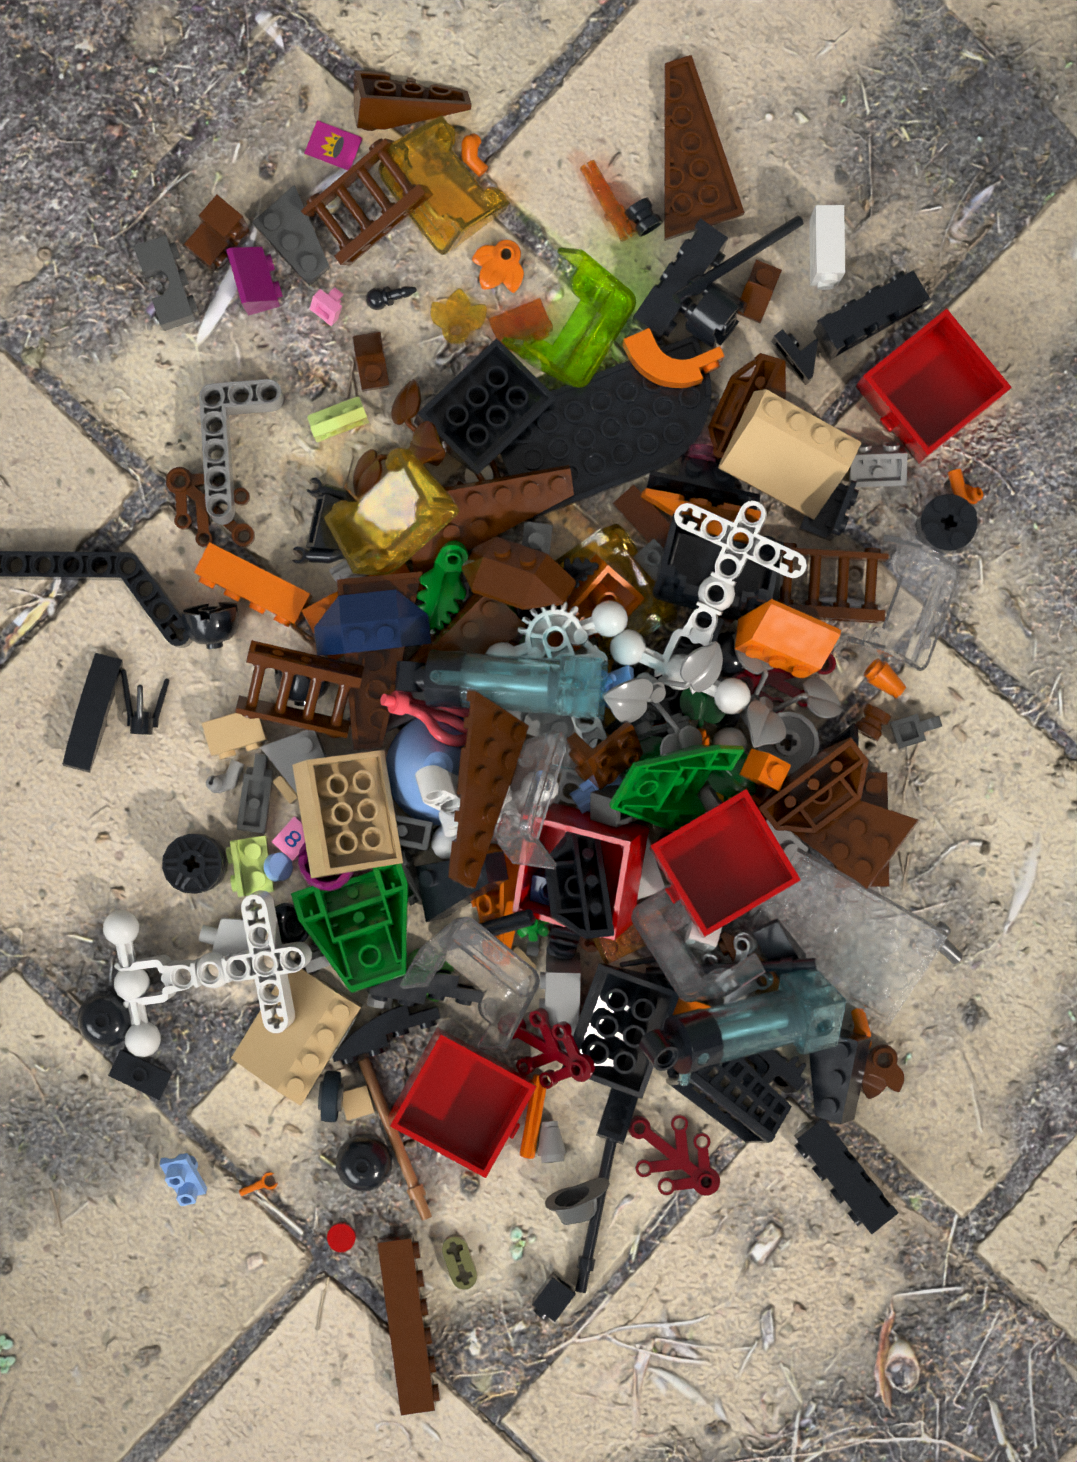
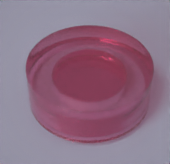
M693 444L689 447L688 457L716 461L713 446Z

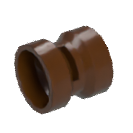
M867 703L863 710L865 718L862 717L861 720L856 722L860 734L878 742L882 735L881 725H887L891 716Z

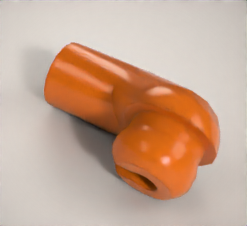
M472 133L466 135L461 142V158L480 177L487 171L488 166L478 157L481 138L477 134Z
M961 469L947 472L954 495L966 499L970 504H976L983 498V491L980 487H972L964 482Z
M864 1008L852 1010L853 1032L871 1037Z

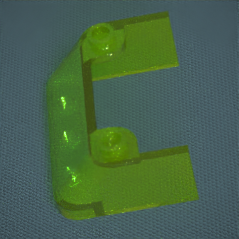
M560 247L557 252L576 267L570 279V289L580 299L553 345L544 340H534L529 344L524 340L503 337L501 342L532 367L569 386L581 388L590 382L636 306V297L627 286L584 250Z

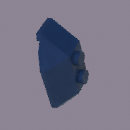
M396 589L338 596L314 627L318 656L431 644L428 614Z

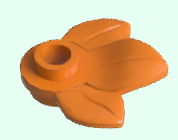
M502 240L496 246L484 245L475 252L472 261L482 266L479 275L482 289H492L502 282L512 293L519 289L524 277V270L519 263L521 250L516 242ZM506 248L511 251V257L508 260L502 257V251Z

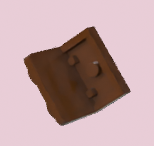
M630 722L624 723L594 749L575 732L566 739L571 750L568 754L577 765L575 771L582 780L587 781L589 779L599 790L603 789L607 784L613 783L618 775L629 766H632L634 762L639 761L643 754L634 726Z

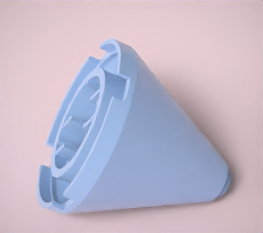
M418 718L408 723L399 731L388 750L386 765L391 794L398 806L411 817L433 822V825H441L438 815L440 811L422 801L415 774L423 767L436 765L459 776L461 748L463 746L453 747L439 742L430 734L426 725ZM437 721L439 727L445 732L452 735L463 734L450 725Z

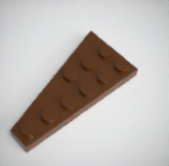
M692 55L667 62L664 66V241L694 232V226L700 218L712 226L743 216L745 213Z
M569 465L401 495L413 571H422V575L430 571L441 548L449 541L461 542L468 551L573 496L571 468Z
M422 571L337 579L338 596L396 589L415 604ZM405 647L344 654L345 662L364 666L360 688H350L348 695L354 750L382 748L390 712L388 711V706L381 705L380 700L383 694L391 695L395 691L397 661H402Z
M467 690L466 701H470L469 717H464L463 727L468 729L466 745L461 748L457 794L461 795L459 811L455 810L454 822H458L457 838L452 841L448 877L467 888L475 889L529 725L477 691Z
M756 784V793L751 796L755 804L759 806L773 789ZM858 800L816 833L791 832L866 889H869L920 820Z

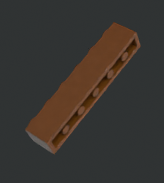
M413 1234L379 1238L377 1245L400 1413L402 1416L435 1411L436 1402L441 1401L439 1384H433L432 1373L437 1372L435 1355L429 1356L428 1344H433L431 1327H425L424 1316L429 1315L427 1298H421L420 1287H425L423 1269H417L416 1259L421 1258L419 1241H414Z

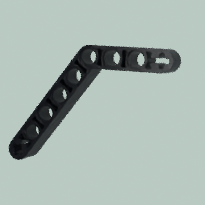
M0 551V564L2 569L0 568V579L124 581L171 645L185 648L192 643L186 632L182 634L184 637L182 641L177 638L174 639L176 632L167 625L174 623L178 629L185 630L182 614L143 561L133 553ZM20 558L23 566L20 571L13 573L11 563L15 559ZM44 559H49L51 561V568L49 571L41 573L39 570L40 562ZM72 559H78L79 569L74 573H69L67 564ZM101 559H105L108 563L106 571L97 573L95 570L96 563ZM131 559L135 560L136 569L132 573L126 574L123 570L124 563ZM145 582H151L153 586L152 593L148 596H141V585ZM161 605H168L169 615L164 619H158L156 615L157 608Z

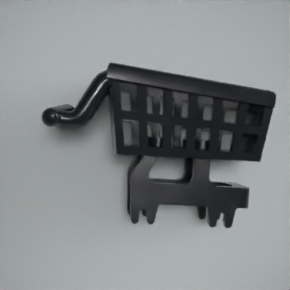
M770 1030L762 1032V1034L757 1033L729 1041L723 1047V1057L717 1066L688 1074H680L671 1067L667 1070L668 1078L666 1083L745 1143H770L776 1137V1133L792 1106L769 1084L773 1082L784 1093L798 1092L805 1083L801 1074L806 1064L801 1063L796 1067L795 1063L799 1060L798 1056L792 1057L789 1061L785 1057L781 1058L765 1043L770 1034ZM702 1054L698 1059V1063L704 1061L708 1054ZM745 1057L754 1064L755 1070L745 1061ZM715 1068L718 1073L712 1078L708 1073ZM724 1078L729 1081L725 1088L719 1084ZM696 1086L699 1090L702 1091L701 1094L697 1093L692 1088ZM735 1088L741 1091L737 1098L731 1094ZM705 1097H710L714 1101V1103L712 1104L707 1099H705ZM746 1097L752 1101L749 1108L742 1103ZM720 1105L723 1109H725L726 1113L722 1112L718 1108V1106ZM757 1107L764 1111L760 1118L753 1113ZM732 1115L739 1121H734L732 1118H730V1116ZM745 1125V1126H746L747 1128H749L751 1131L749 1132L748 1130H746V1129H745L744 1127H742V1126Z

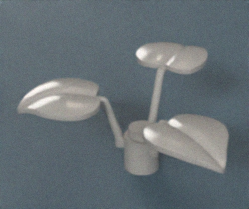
M734 633L732 635V637L734 638V643L736 642L737 633ZM735 649L739 662L746 670L753 674L761 673L762 675L754 693L751 695V703L741 712V718L749 728L754 748L779 743L786 737L785 724L776 712L802 699H807L809 710L819 717L834 718L842 713L837 695L825 681L819 678H809L803 685L805 693L774 707L769 698L758 696L768 677L767 670H771L774 667L757 658H750L745 653Z
M714 641L710 645L695 649L687 655L680 669V675L684 682L668 680L662 676L657 680L649 673H642L636 678L608 690L602 694V698L609 706L613 715L623 723L634 722L639 719L647 709V702L654 705L674 730L673 734L667 735L662 740L660 746L661 755L693 745H702L700 731L691 725L685 726L680 730L659 702L666 695L664 685L687 688L691 685L692 689L696 692H702L711 687L718 679L722 669L723 657L720 645Z

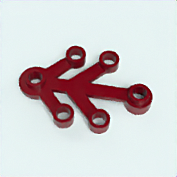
M831 653L826 659L829 664L828 668L820 669L817 671L818 674L828 675L834 671L836 659ZM780 668L768 670V677L763 686L770 685L791 698L805 693L804 690H800L785 681L795 678L792 673ZM745 669L744 672H738L731 678L745 681L750 690V695H752L762 675L755 676V674ZM762 690L758 695L759 697L769 698L771 702L776 700L781 702V704L785 702L782 698H773ZM800 701L796 702V704L800 707L808 706L807 703L803 704ZM785 708L781 709L780 711H777L776 714L782 713L785 710Z
M538 1008L532 1011L529 1015L530 1023L534 1027L540 1028L544 1039L528 1031L524 1019L518 1014H512L502 1021L500 1031L504 1037L509 1039L518 1038L542 1052L539 1055L533 1057L525 1056L518 1060L516 1067L520 1074L528 1075L537 1067L558 1061L566 1067L557 1071L548 1069L541 1073L539 1082L542 1087L550 1089L559 1081L570 1077L578 1082H585L592 1077L595 1069L594 1061L589 1055L579 1052L572 1036V1028L566 1021H561L552 1028L549 1023V1015L545 1009ZM557 1040H563L567 1053L561 1050Z
M677 1114L671 1119V1127L675 1132L676 1149L651 1130L650 1122L646 1117L642 1115L632 1117L628 1129L630 1135L636 1139L644 1138L669 1158L655 1161L640 1159L635 1165L636 1173L640 1177H648L651 1173L673 1170H683L691 1176L674 1180L669 1177H662L658 1181L657 1187L663 1195H670L676 1190L695 1189L700 1195L709 1196L719 1189V1174L710 1167L708 1147L711 1141L706 1133L699 1132L693 1137V1144L698 1149V1168L689 1160L686 1136L688 1120L684 1115ZM681 1118L685 1121L682 1128L674 1126L676 1119ZM637 1123H643L645 1129L643 1132L637 1133L634 1130V1126ZM698 1137H706L707 1143L704 1146H698L696 1143ZM642 1163L648 1164V1172L641 1173L638 1169L639 1165ZM706 1176L711 1178V1184L707 1187L701 1185L702 1178ZM664 1181H669L672 1186L670 1190L664 1191L661 1189V1184Z

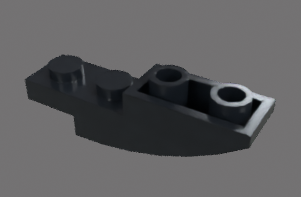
M440 968L406 969V975L365 988L374 1000L387 1002L388 998L398 999L399 1004L414 1007L415 1003L425 1004L427 993L429 998L444 1001L445 997L455 998L456 1003L471 1006L472 1002L481 1003L484 993L477 986L458 983L459 975L453 970Z
M400 1005L376 1016L356 1030L340 1046L332 1057L333 1061L341 1060L342 1065L357 1061V1055L368 1052L369 1057L386 1052L385 1047L390 1045L388 1034L392 1033L393 1038L410 1033L409 1028L420 1025V1029H425L437 1025L436 1020L441 1018L439 1006L411 1013L409 1006Z

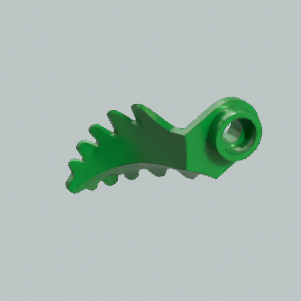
M459 541L447 542L438 553L433 568L421 575L419 579L426 589L417 593L416 597L425 602L418 605V607L428 614L430 634L433 635L436 634L435 629L442 630L444 628L442 621L447 624L451 622L448 611L453 613L459 612L460 608L455 599L463 600L466 597V591L459 577L462 565L468 560V551Z

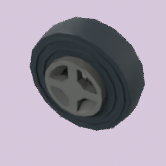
M326 1071L323 1081L320 1082L318 1110H321V1121L336 1122L339 1111H342L344 1083H341V1072Z

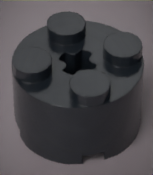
M712 282L702 292L704 297L698 305L693 303L687 310L685 318L688 320L685 326L689 333L714 349L716 348V343L721 346L739 323L736 316L739 311L744 314L747 303L721 284Z
M944 494L932 499L921 509L916 519V532L921 543L926 549L936 554H949L960 550L973 539L978 525L976 509L966 499L954 494ZM948 519L952 527L945 530V524L941 523V521Z

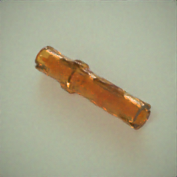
M591 160L587 164L592 174L585 164L580 167V171L603 208L606 221L611 222L619 236V240L621 242L626 241L629 238L624 229L630 237L634 236L636 231L624 213L626 209L622 204L619 205L596 161Z

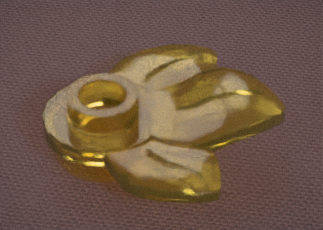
M460 288L450 295L446 305L439 302H432L431 305L432 321L442 329L443 337L451 344L465 342L471 331L477 330L483 325L487 314L485 304L471 306L467 295ZM454 326L461 328L459 335L451 333V329Z

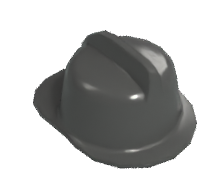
M596 1178L576 1186L560 1189L547 1197L545 1206L549 1210L555 1211L564 1225L588 1221L595 1215L597 1211V1198L608 1189L610 1185L609 1180L606 1178Z

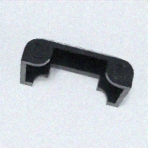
M673 514L652 593L655 598L663 602L696 610L699 608L696 605L699 601V586L704 579L711 576L712 571L715 572V563L722 547L679 527L675 522V514ZM681 514L685 518L684 524L687 525L689 521L697 523L693 517ZM764 536L772 541L784 545V542L778 541L771 536ZM733 541L734 546L738 549H744L748 545ZM769 544L763 545L759 551L761 559L771 561L775 557L774 547ZM780 555V559H779V560L777 561V563H775V565H774V566H776V567H778V568H779V564H780V560H781V555ZM725 559L721 564L722 572L728 576L735 573L737 568L735 561ZM747 559L741 574L733 580L736 582V585L734 586L735 596L732 604L723 610L722 615L718 616L738 621L742 616L771 600L778 572ZM719 585L712 586L709 589L710 599L715 602L721 601L724 597L723 588Z

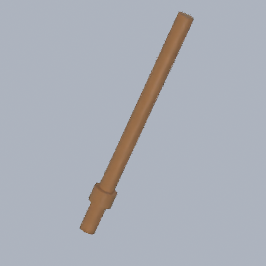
M368 1057L358 1061V1064L408 1185L406 1191L410 1201L414 1200L422 1221L431 1218L432 1214L424 1197L426 1192L423 1184H419L399 1132L389 1126L388 1115L390 1110Z

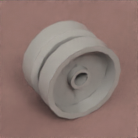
M790 711L777 713L785 724V738L790 741V747L784 749L785 746H780L779 742L754 748L755 750L770 753L789 763L791 767L787 774H792L815 757L819 749L818 732L813 723L805 716Z

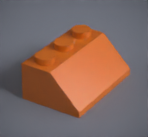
M771 599L738 619L735 649L745 653L750 658H757L769 663L771 667L790 672L794 677L806 678L822 668L841 635V629Z

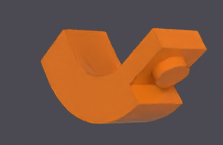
M650 328L623 339L622 344L630 362L640 374L658 385L670 388H687L701 384L703 380L701 371L704 370L705 374L720 368L719 363L723 362L725 357L719 346L691 359L678 360L671 358L660 350Z

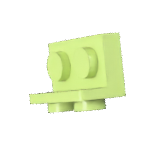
M354 397L307 416L317 443L369 423L359 397Z
M267 836L230 841V847H226L228 863L233 864L235 875L230 876L232 891L237 892L238 897L248 896L258 890L274 892V882L264 872V861L269 856Z

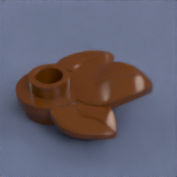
M877 1045L868 1053L862 1081V1089L868 1099L878 1096L886 1087L895 1092H900L904 1084V1073L897 1065V1053L889 1045ZM881 1053H886L888 1056L885 1063L878 1062V1056Z

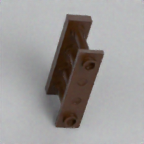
M381 138L375 141L369 147L370 152L321 194L316 193L306 201L307 206L301 210L306 216L314 217L318 214L338 241L340 251L334 257L340 265L350 266L434 195L426 185H412L389 153L397 146L394 140L386 138L383 140ZM379 160H381L403 190L402 195L404 197L396 204L395 202H390L368 172ZM358 178L382 208V215L376 221L369 220L347 190ZM337 196L361 226V233L354 239L346 235L326 207Z
M784 542L783 546L799 552L805 558H810L808 600L805 601V605L794 604V600L791 599L792 578L783 575L778 602L818 620L877 624L885 622L886 610H878V605H876L878 562L887 561L889 554L881 553L880 548H864V552L797 548L796 543ZM782 550V563L788 565V571L793 573V560L784 558L783 556L787 552ZM821 559L838 560L836 602H833V607L822 606V601H819ZM850 560L866 561L865 597L861 608H850V603H847Z
M251 640L246 663L253 664L254 670L248 696L239 695L235 713L249 719L260 718L325 733L332 738H347L350 720L343 719L350 688H360L364 666ZM267 668L281 670L282 672L276 703L259 700L265 669ZM296 674L307 676L311 679L304 710L287 706L293 677ZM323 681L339 685L332 716L315 713Z

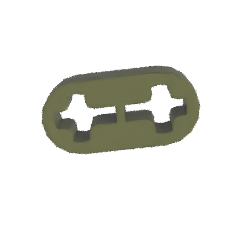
M450 1235L443 1242V1257L453 1284L459 1289L466 1290L473 1287L476 1283L477 1270L466 1240L460 1235ZM455 1241L456 1245L463 1246L459 1251L461 1259L456 1260L453 1252L448 1253L447 1249L451 1246L450 1242ZM460 1264H463L466 1272L472 1273L467 1283H464L463 1279H457V1276L460 1275V1268L458 1266Z

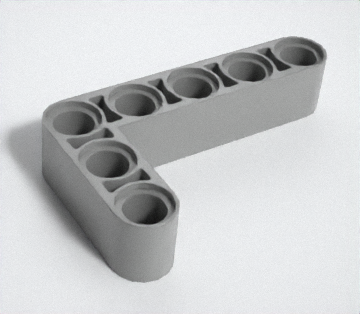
M271 379L212 383L204 386L200 391L199 401L206 509L211 519L219 525L228 524L235 516L229 415L273 412L280 409L284 403V396L280 385ZM266 392H277V395L274 399H263V396ZM241 393L249 395L248 399L244 402L235 401L237 395ZM218 395L221 397L217 404L210 405L207 403L211 396ZM215 422L222 423L219 431H209L211 424ZM217 449L224 451L221 458H210L213 451ZM216 477L226 478L222 486L214 487L212 485ZM226 504L227 510L223 514L214 513L217 505Z

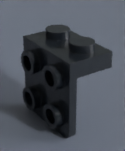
M851 480L847 485L839 483L815 519L804 515L799 530L831 541L836 536H840L844 532L849 520L845 513L847 509L850 510L851 506H854L859 490L855 489L857 482Z

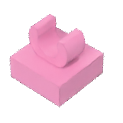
M335 287L329 294L319 289L313 296L310 310L332 326L339 318L342 309L340 298L343 296V293Z

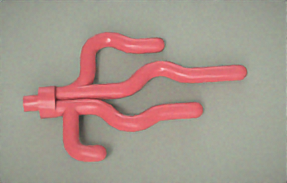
M393 691L391 695H382L380 703L383 706H388L390 713L396 715L409 714L418 718L426 725L430 734L445 745L453 747L466 745L468 729L463 728L464 721L459 717H468L470 708L448 709L446 707H427L424 700L415 699L411 692ZM437 721L448 724L463 734H449L439 727Z

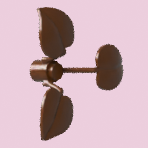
M415 379L409 381L400 390L391 410L392 420L396 425H402L405 422V425L414 432L406 455H377V451L374 449L366 451L358 460L353 475L354 493L359 499L361 496L372 491L378 484L382 474L381 461L406 460L408 466L418 467L425 463L439 466L445 458L446 452L439 440L435 425L430 421H425L418 427H415L411 422V418L417 415L421 404L420 387Z

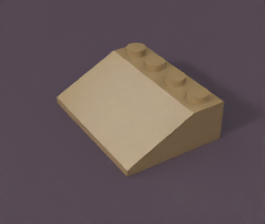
M769 390L754 391L718 468L803 515L815 519L849 470L862 442Z
M384 750L309 759L292 765L311 878L403 863Z
M303 968L300 971L288 973L295 1010L293 1023L283 1032L272 1033L265 1028L260 1010L231 1059L274 1090L300 1106L306 1100L363 1006L312 973L307 974V971ZM277 986L271 992L275 996L279 995ZM277 1013L274 1015L275 1019L279 1018L281 1022L284 1020L283 1017H278Z

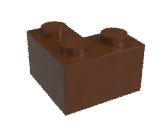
M217 194L198 215L202 224L184 243L186 249L213 272L217 267L221 269L229 261L226 249L234 248L235 246L240 247L249 235L247 233L249 228L243 215Z

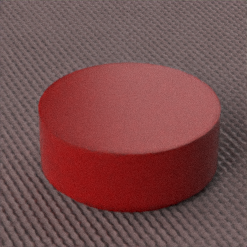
M345 1222L334 1224L327 1234L328 1245L336 1252L350 1250L356 1240L354 1228Z

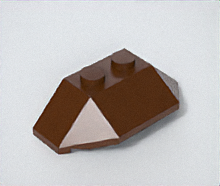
M759 353L754 357L755 360L745 364L730 377L708 426L715 457L722 459L754 391L767 389L786 399V361Z
M499 537L475 546L469 554L468 560L461 567L473 593L523 610L542 608L552 604L555 606L563 605L576 585V581L547 553Z
M849 737L824 749L785 778L780 791L772 790L758 808L777 831L816 833L861 799L869 760L853 739Z

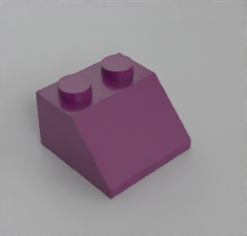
M263 247L226 249L241 303L248 316L280 307L278 298L283 297L279 281L273 282L271 271L275 270L271 254L266 255Z

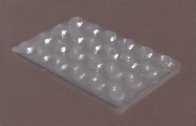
M798 847L790 862L801 880L765 901L747 930L753 931L752 929L778 918L806 953V958L817 959V969H814V971L820 977L823 989L889 1026L948 938V933L870 888L866 889L850 876ZM759 945L756 950H757L758 952L764 954V952L762 951V949H761V947H760V945Z

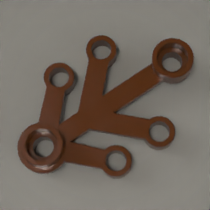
M184 467L173 468L166 476V486L175 494L177 515L174 518V523L181 530H187L191 527L192 518L187 514L188 495L196 502L198 529L195 537L196 543L202 548H207L209 542L213 544L214 539L209 532L205 493H202L195 487L205 485L204 473L192 474ZM178 477L185 478V484L183 486L176 485V479ZM226 478L222 483H217L214 479L212 484H214L217 487L222 486L225 483ZM244 488L235 489L234 502L240 506L248 504L250 501L249 492ZM239 492L246 493V499L242 502L236 499ZM218 506L214 509L215 514L220 515L224 513ZM182 516L188 518V523L184 526L178 523L179 518ZM232 520L228 524L223 525L232 533V539L238 546L248 547L254 542L255 532L248 524H238L235 520ZM243 531L249 533V538L246 541L239 539V535ZM203 534L209 536V541L206 544L200 543V537Z

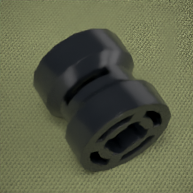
M648 197L634 203L625 211L628 220L636 224L635 231L639 237L649 234L663 223L659 214L653 213L652 203Z

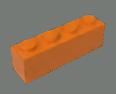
M210 542L194 571L196 575L200 576L198 582L214 589L215 585L225 589L223 594L237 602L240 598L249 601L248 607L261 614H264L266 610L275 615L273 620L286 627H289L291 623L298 626L303 616L301 610L307 608L313 597L303 589Z

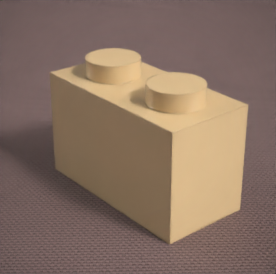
M233 713L202 723L210 754L214 757L219 756L220 760L236 756L235 750L245 747L247 752L260 749L263 746L262 742L269 741L263 719L260 718L249 719L241 714Z

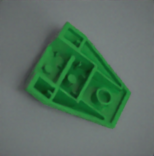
M693 745L634 762L609 806L613 810L670 831H676L706 813L697 794L712 770L732 771L745 749L743 746Z
M402 863L373 868L372 872L351 878L348 883L336 890L322 891L311 886L291 893L298 920L351 993L406 975L408 882Z

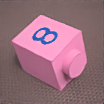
M294 816L272 841L292 861L298 858L299 850L305 842L302 820Z

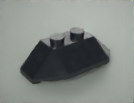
M567 831L544 861L551 918L585 939L614 936L601 840Z

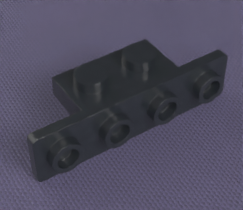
M682 455L678 476L650 471L646 487L648 489L680 494L685 497L684 501L688 502L690 498L706 499L712 503L713 507L724 505V503L742 507L748 501L760 502L761 497L757 493L734 489L735 477L719 469L720 463ZM750 506L749 508L757 510L758 507Z

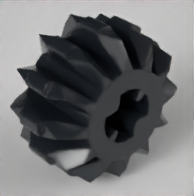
M552 923L548 935L547 953L555 956V958L571 960L577 951L580 935L567 927Z

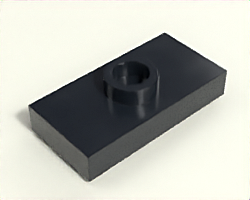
M121 1049L108 1076L160 1100L173 1073Z
M611 1088L596 1136L623 1145L638 1097Z

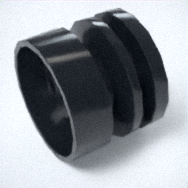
M186 834L176 838L168 845L162 860L165 878L171 886L183 893L191 894L203 893L214 889L222 882L228 866L224 847L216 839L205 834ZM196 856V862L200 863V867L194 868L191 871V866L187 864V860L193 859Z

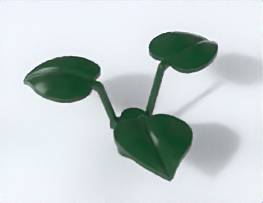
M690 688L684 689L681 693L680 708L683 714L689 716L691 720L699 719L696 726L697 729L702 728L704 720L715 724L720 722L726 714L717 707L714 697L704 692L692 694ZM650 736L641 740L640 745L643 754L639 761L661 755L660 746L664 738ZM743 752L732 771L712 770L707 778L710 786L717 793L730 798L747 789L750 796L756 793V783L739 775L748 755ZM629 766L625 771H623L624 774L628 773L631 766Z

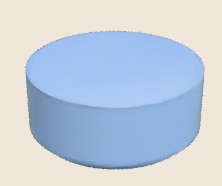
M279 852L267 856L264 861V872L271 881H284L290 877L293 866L291 859L287 855Z

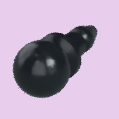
M389 286L383 289L373 288L366 295V303L373 310H381L386 305L392 306L394 300L411 296L417 289L411 286L390 289Z

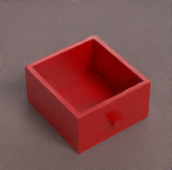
M947 308L864 374L855 386L881 417L879 420L888 432L892 431L918 464L1012 388Z
M747 789L652 844L649 848L671 884V887L665 889L673 904L679 900L681 901L702 938L801 880Z
M552 803L544 808L538 807L527 815L513 913L530 909L533 911L536 919L563 926L551 918L550 906L530 901L532 875L544 864L545 859L567 831L601 840L615 933L614 936L603 938L615 941L634 922L649 827L635 823H628L617 828L590 820V812L588 811L582 814L580 809Z
M437 1027L388 1115L389 1126L480 1176L487 1178L508 1138L513 1139L521 1125L517 1122L537 1086L529 1076L520 1074L518 1070Z

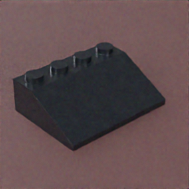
M496 338L417 413L414 423L419 426L425 421L432 422L437 429L439 440L445 452L478 475L557 398Z
M604 963L598 964L573 1035L579 1052L589 1055L594 1061L595 1069L589 1080L638 1098H643L654 1066L640 1050V1041L651 1030L660 1029L663 1031L665 1020L669 1016H673L682 985L654 975Z

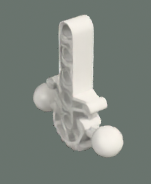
M604 601L595 607L591 617L579 621L575 617L579 610L578 607L574 606L570 612H567V602L561 605V610L557 609V606L554 604L551 605V610H547V607H542V613L540 614L535 609H531L530 613L535 618L531 621L527 617H523L522 621L529 626L527 629L518 628L519 633L526 635L525 643L517 646H512L505 642L495 643L485 653V668L489 673L514 675L520 663L530 659L532 661L530 676L549 677L551 665L558 669L561 660L571 659L574 663V668L569 674H563L562 695L576 732L588 745L594 739L605 740L607 735L584 674L604 667L608 663V657L596 645L593 646L590 643L589 636L599 633L602 636L613 637L623 632L628 621L626 610L618 602ZM553 632H560L563 635L564 640L559 647H551L548 644V638ZM572 645H583L588 650V654L576 655ZM548 656L551 665L543 671L539 670V662ZM575 685L581 686L584 689V696L579 701H572L569 698V690ZM584 712L592 713L595 719L594 724L589 728H582L579 724V717Z
M430 765L419 769L415 777L422 801L440 811L438 815L442 826L432 836V849L441 859L450 860L452 841L457 838L458 822H454L455 810L459 811L461 795L457 794L458 776L439 766ZM546 772L531 774L524 783L523 791L517 794L509 786L491 843L495 842L497 844L502 840L507 841L510 837H516L518 832L525 831L527 815L533 811L531 805L544 808L556 801L559 794V784L551 774Z

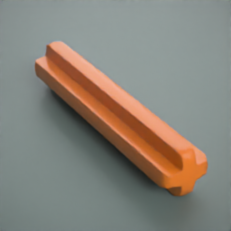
M540 1074L533 1075L532 1080L537 1087L528 1102L520 1156L528 1159H534L546 1095V1088L542 1087L539 1082Z

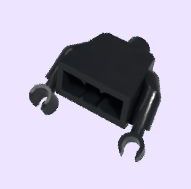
M311 478L310 481L314 484H319V487L315 491L306 489L312 497L317 498L306 548L299 546L293 548L296 551L301 550L303 557L301 560L292 561L298 564H304L308 560L311 563L330 564L347 558L350 551H357L360 541L373 544L377 529L364 525L366 512L360 509L356 499L346 489L329 484L324 486L319 479Z

